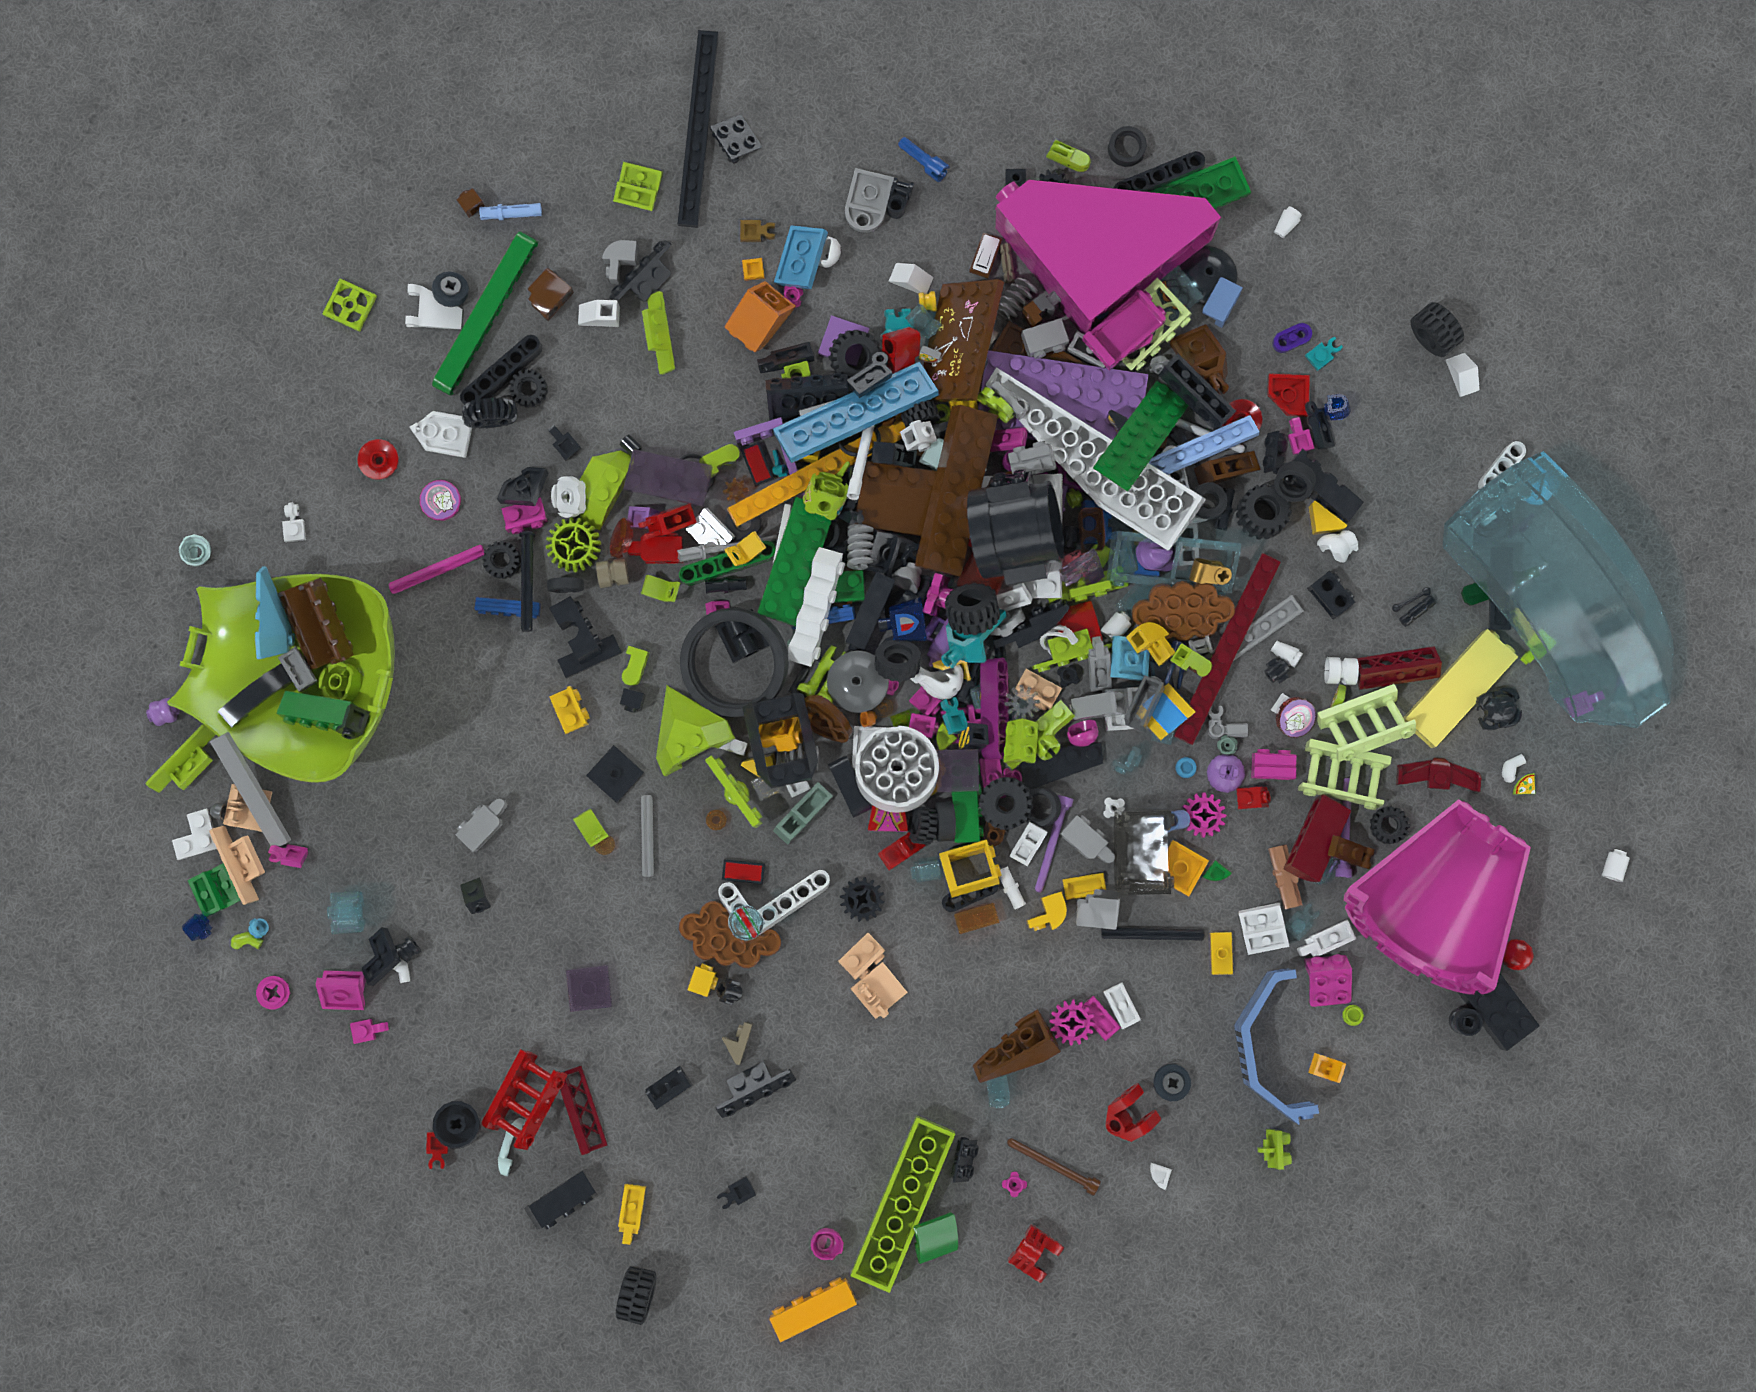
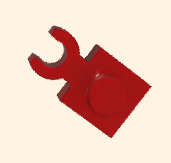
M427 1132L426 1154H432V1158L428 1163L429 1169H433V1163L437 1160L441 1163V1169H444L445 1161L442 1158V1154H448V1147L438 1141L434 1132Z

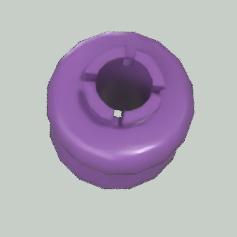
M170 698L153 701L149 704V709L146 711L147 717L156 726L172 723L177 720V714H180V710L168 705L167 701Z

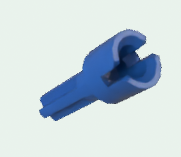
M906 137L900 140L898 143L899 147L923 165L927 175L936 182H940L946 176L947 170L945 169L950 168L947 163L938 156L931 157Z

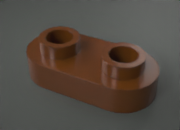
M999 806L1002 811L1008 812L1005 807ZM986 821L983 840H987L989 846H997L1003 841L1005 830L995 828ZM991 832L997 834L995 840L990 839L989 835Z

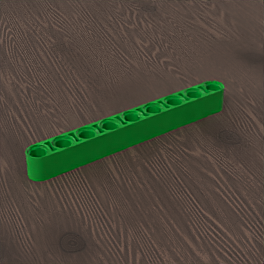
M522 232L516 234L432 382L433 387L449 396L454 394L452 391L462 380L464 370L470 366L474 359L472 356L475 351L478 352L484 341L482 340L484 335L490 331L494 324L492 321L495 316L498 317L503 308L504 300L510 296L513 290L512 286L515 281L518 282L523 273V267L529 263L533 256L534 248L538 247L539 242Z

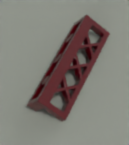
M1435 646L1356 658L1359 665V690L1440 678L1442 661ZM1431 654L1433 658L1425 659L1422 656ZM1403 658H1410V659H1412V661H1411V662H1405V661H1402V659H1403ZM1389 661L1392 662V664L1384 665L1382 664V662ZM1363 664H1369V665H1371L1372 667H1371V668L1362 669V666H1361V665H1363Z
M581 1065L563 1072L568 1075L579 1071L581 1081L578 1087L570 1084L567 1076L560 1091L581 1155H585L608 1144ZM578 1091L587 1095L588 1100L584 1107L576 1103L575 1097ZM585 1111L593 1114L594 1121L591 1127L582 1122V1116ZM591 1131L600 1135L602 1143L590 1146L587 1138Z

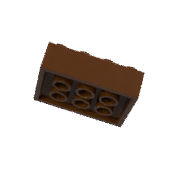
M866 462L861 491L855 506V511L863 510L864 520L862 524L872 527L873 530L922 536L936 471Z

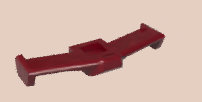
M1433 758L1432 760L1397 765L1396 785L1427 781V788L1450 790L1451 783L1477 793L1481 791V775L1479 772L1448 762L1443 758Z

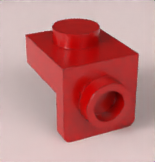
M1267 787L1236 789L1238 809L1269 807L1271 796L1270 792L1267 791Z

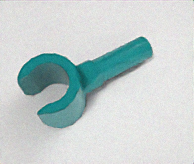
M773 450L775 466L772 469L773 473L779 477L787 476V466L785 464L781 465L778 451Z

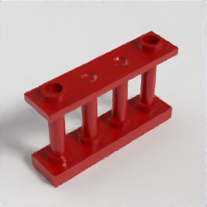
M520 1049L481 1125L487 1129L497 1131L499 1128L504 1129L517 1138L513 1145L515 1148L528 1150L533 1144L534 1137L559 1090L563 1087L567 1074L553 1070L552 1073L547 1072L535 1064L536 1054ZM529 1071L547 1081L542 1092L525 1083ZM519 1090L537 1100L532 1111L515 1102ZM509 1109L527 1119L522 1130H519L505 1120Z

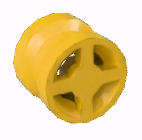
M930 291L929 294L918 293L920 313H925L926 310L936 312L935 291Z

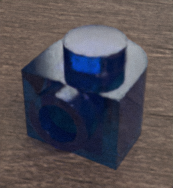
M1343 394L1327 395L1328 403L1324 404L1325 415H1329L1331 421L1346 418L1351 412L1347 397Z
M194 914L182 925L183 931L191 941L199 939L203 941L212 933L210 931L212 929L209 924L210 922L203 914Z

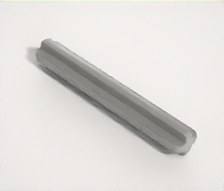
M651 795L641 796L642 876L652 877L654 875L653 797Z

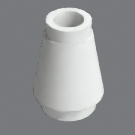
M1290 206L1286 210L1284 209L1274 233L1284 238L1301 221V213Z
M1276 641L1271 649L1277 657L1283 659L1288 666L1291 665L1294 668L1303 655L1299 651L1300 649Z

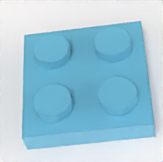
M1113 636L1110 677L1142 681L1144 675L1148 676L1149 651L1145 650L1137 654L1126 637Z

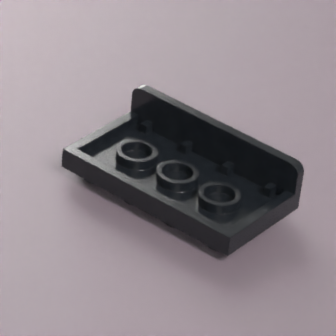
M817 374L808 377L794 376L791 378L765 380L769 421L780 417L782 421H791L800 417V410L828 403L848 395L847 374Z

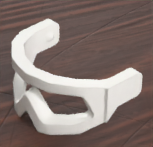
M1062 625L1054 626L1040 638L1041 646L1050 655L1047 641L1045 642L1046 637L1047 640L1052 639L1053 635L1068 638L1072 645L1078 642L1074 633Z

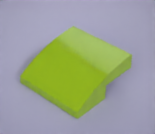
M623 162L613 201L653 211L663 172Z

